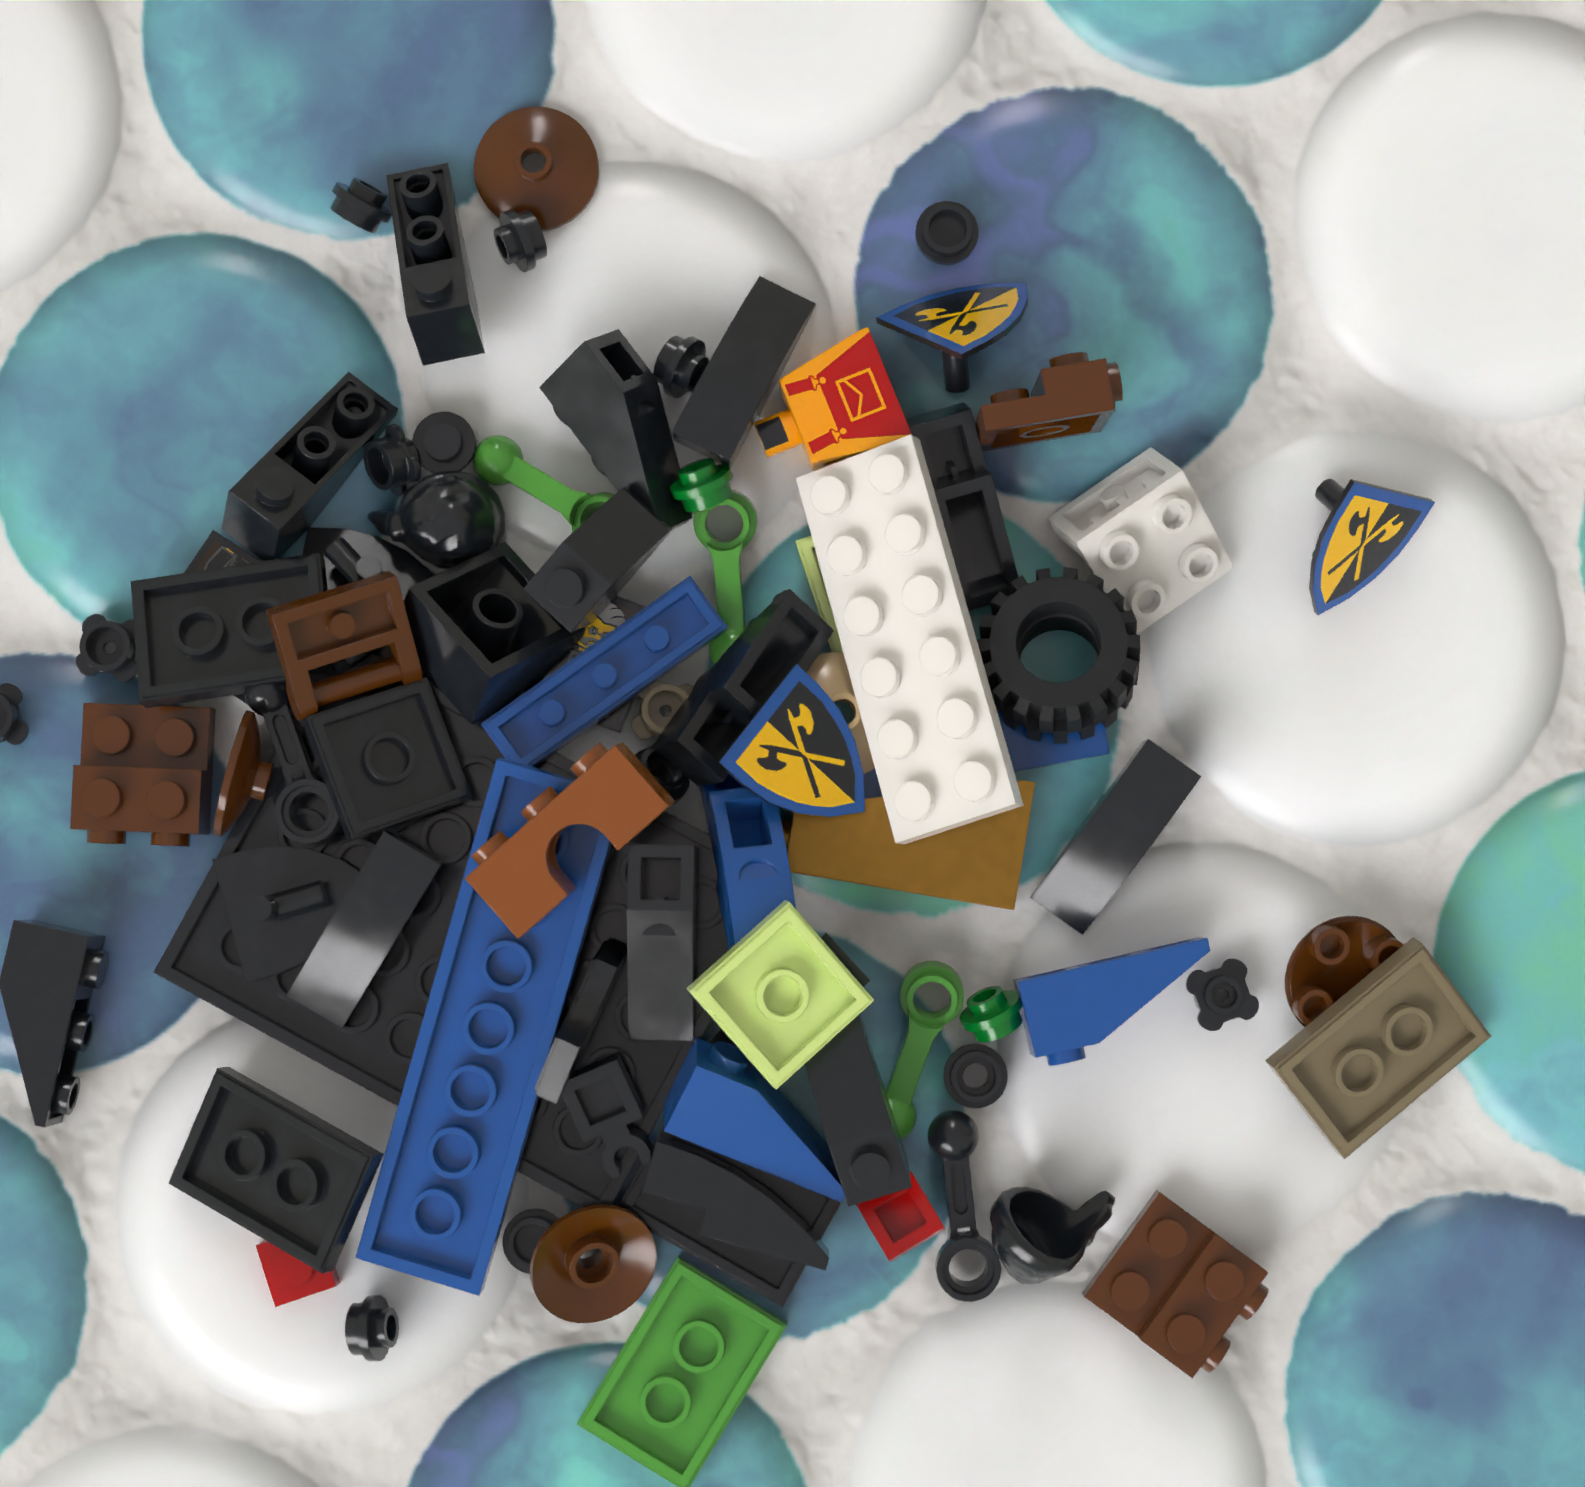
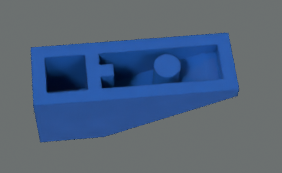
M1192 938L1014 979L1015 990L1019 994L1022 1004L1020 1012L1030 1054L1035 1058L1046 1056L1048 1066L1070 1063L1086 1058L1085 1046L1098 1044L1210 952L1208 938Z
M695 1038L664 1100V1131L842 1203L845 1194L828 1144L779 1088L777 1090L773 1088L738 1047L721 1041L715 1042L713 1045Z

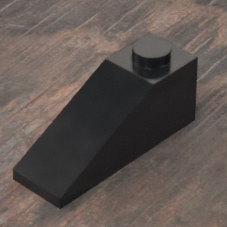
M859 1014L805 1063L827 1143L848 1206L912 1188L908 1158L861 1015Z

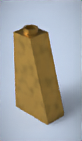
M1017 781L1024 806L907 844L895 843L883 797L865 799V812L833 817L794 813L793 821L781 819L790 872L1014 910L1035 782Z

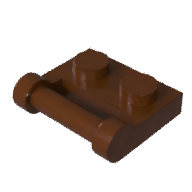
M391 571L266 609L286 681L287 696L298 721L319 713V707L398 681L401 685H407L422 680V670L397 576ZM390 645L389 658L311 683L309 670Z

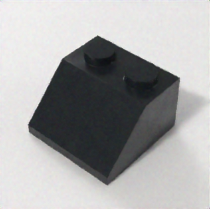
M506 542L409 587L404 599L421 670L471 725L500 711L531 689L583 637L586 630L584 627L570 633L523 590L535 573Z

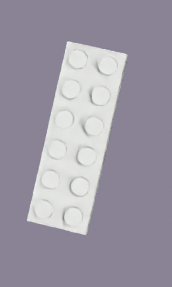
M910 434L796 478L895 843L907 844L1024 806L920 439Z

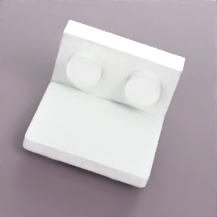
M1151 447L1047 518L1058 538L1083 558L1092 574L1104 579L1103 591L1109 593L1116 588L1124 597V610L1132 609L1137 620V635L1228 573L1233 567L1232 561L1183 470Z

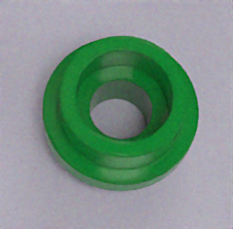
M712 458L700 459L679 469L678 475L680 479L670 487L673 498L682 501L685 511L697 512L716 506L732 495L733 492L729 482L732 480L733 474L729 465H715Z
M990 986L971 995L966 1001L967 1007L959 1017L964 1030L972 1032L976 1041L991 1042L1009 1035L1022 1024L1023 1019L1019 1012L1022 1004L1016 991H1003L1000 986Z

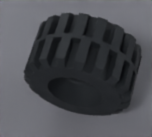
M1050 567L1036 570V581L1029 584L1023 575L1011 581V594L1006 596L999 591L991 601V615L983 614L979 625L980 639H977L996 710L1000 709L1003 712L1004 723L1014 731L1019 725L1026 727L1027 738L1037 741L1041 740L1043 732L1054 734V744L1068 743V733L1079 732L1081 740L1095 736V726L1099 723H1102L1107 729L1117 720L1118 709L1120 707L1126 709L1133 697V686L1137 685L1141 647L1140 635L1136 633L1137 620L1132 609L1124 610V597L1116 588L1109 593L1103 591L1104 579L1091 573L1086 582L1078 580V569L1064 567L1063 577H1051ZM1054 630H1065L1085 638L1094 647L1097 653V660L1092 668L1081 677L1068 682L1055 683L1039 679L1031 674L1020 661L1022 651L1032 639L1040 634Z

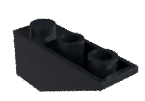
M448 163L386 175L406 318L423 366L485 353L478 306Z
M619 329L584 341L539 387L553 405L556 416L572 430L591 455L594 466L610 480L617 491L622 487H627L672 530L686 524L693 518L692 513L685 511L682 501L675 500L670 490L671 485L680 479L678 475L680 466L657 378Z
M348 372L228 491L221 529L263 561L280 559L307 531L308 527L312 526L363 459L366 444L380 437L386 426L397 415L398 408Z
M628 844V1040L694 1041L695 998L686 988L695 981L698 850L696 845Z
M14 920L0 976V990L35 1126L45 1128L62 1123L64 1114L70 1115L76 1105L80 1090V1078L73 1076L79 1051L85 1052L92 1038L95 1017L93 1014H89L88 1010L93 988L100 989L105 980L109 965V953L102 951L106 937L104 935L36 920Z

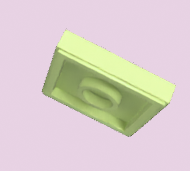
M784 900L686 988L776 1090L874 1001L864 987L787 900Z

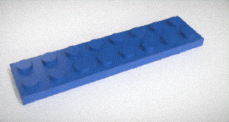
M504 758L496 760L355 1257L357 1259L478 1296L484 1290L539 1096L535 1095L537 1090L534 1088L559 1030L612 843L602 832L589 825L573 824L563 830L556 846L557 861L562 871L577 889L519 939L516 938L464 878L479 866L471 856L500 830L508 838H511L528 822L521 814V811L550 786L559 795L575 779Z

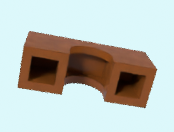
M599 742L570 768L578 777L559 795L551 786L521 811V814L528 822L511 838H508L500 830L471 856L479 866L464 879L517 939L532 929L577 889L560 868L556 856L558 839L567 826L573 824L592 826L602 832L617 850H620L675 802L624 742L614 745L610 750H607Z

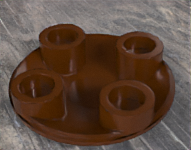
M1340 916L1317 925L1300 940L1287 964L1285 994L1293 1015L1306 1027L1401 948L1403 944L1383 925L1361 916Z

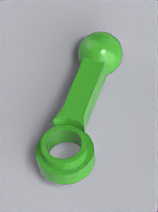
M494 435L487 437L476 447L473 466L475 472L482 480L497 486L508 483L515 485L560 512L569 524L572 525V532L615 495L608 492L590 495L589 493L570 489L525 462L519 446L506 436Z
M732 490V495L724 502L695 512L693 519L695 534L699 541L709 549L713 559L717 613L728 627L726 632L709 643V656L713 664L719 660L746 629L740 555L742 549L749 544L755 534L757 513L750 499L736 490ZM720 505H728L740 513L743 519V529L737 537L723 540L715 537L710 532L707 526V516L713 508Z
M924 961L914 965L907 971L900 986V1002L903 1011L909 1018V1025L885 1091L901 1140L912 1132L916 1124L917 1115L912 1098L932 1042L944 1025L957 1017L964 1002V989L960 976L951 966L939 961ZM928 982L942 984L951 995L948 1004L938 1011L923 1010L916 1004L913 998L919 986Z

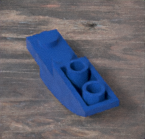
M728 774L724 782L699 786L718 873L716 890L730 950L784 900L789 901L795 909L796 905L779 808L766 803Z

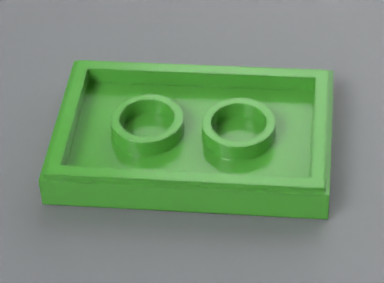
M678 1255L579 1418L577 1425L677 1487H690L785 1330L787 1321Z

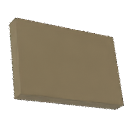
M1411 938L1265 1061L1335 1152L1343 1159H1346L1480 1047L1491 1035L1423 943L1415 938Z

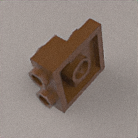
M1086 352L1060 355L1049 360L1050 368L1041 369L1031 391V397H1029L1028 389L1025 388L1011 389L992 394L990 396L991 404L981 405L975 421L982 452L1101 432L1112 413L1115 412V402L1122 401L1123 398L1122 382L1117 362L1107 363L1106 358L1089 361L1088 353Z
M84 703L80 765H73L70 829L87 830V843L126 844L127 832L151 833L150 845L190 847V834L210 835L216 709L186 706L145 708L143 705Z
M1156 1189L1082 1294L1137 1335L1142 1342L1193 1379L1200 1367L1210 1373L1222 1361L1231 1345V1341L1223 1335L1236 1317L1240 1315L1245 1320H1248L1260 1308L1269 1291V1288L1262 1284V1281L1269 1272Z

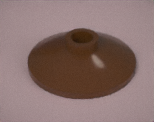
M526 107L504 115L486 131L476 151L474 177L483 202L498 219L500 213L506 210L513 209L516 213L528 209L537 219L541 230L547 231L569 223L587 207L597 187L599 161L592 139L575 119L552 108ZM538 153L546 158L544 167L538 172L526 171L523 168V161L528 155Z
M246 710L231 750L214 819L213 835L222 837L234 825L251 798L264 801L269 787L274 764L261 761L259 726L255 712Z
M599 1204L585 1206L569 1212L545 1231L533 1251L530 1262V1280L534 1293L547 1311L569 1322L593 1323L612 1318L633 1305L647 1289L656 1267L657 1252L655 1241L646 1224L636 1214L625 1208ZM596 1249L590 1257L580 1258L585 1252Z

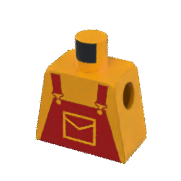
M868 327L857 331L779 380V390L787 409L753 422L767 458L801 445L812 471L911 434Z

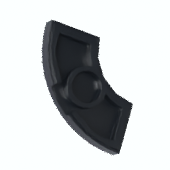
M609 938L608 941L605 940L592 959L579 992L554 1039L534 1089L537 1090L535 1095L557 1104L590 1039L627 956L626 944Z

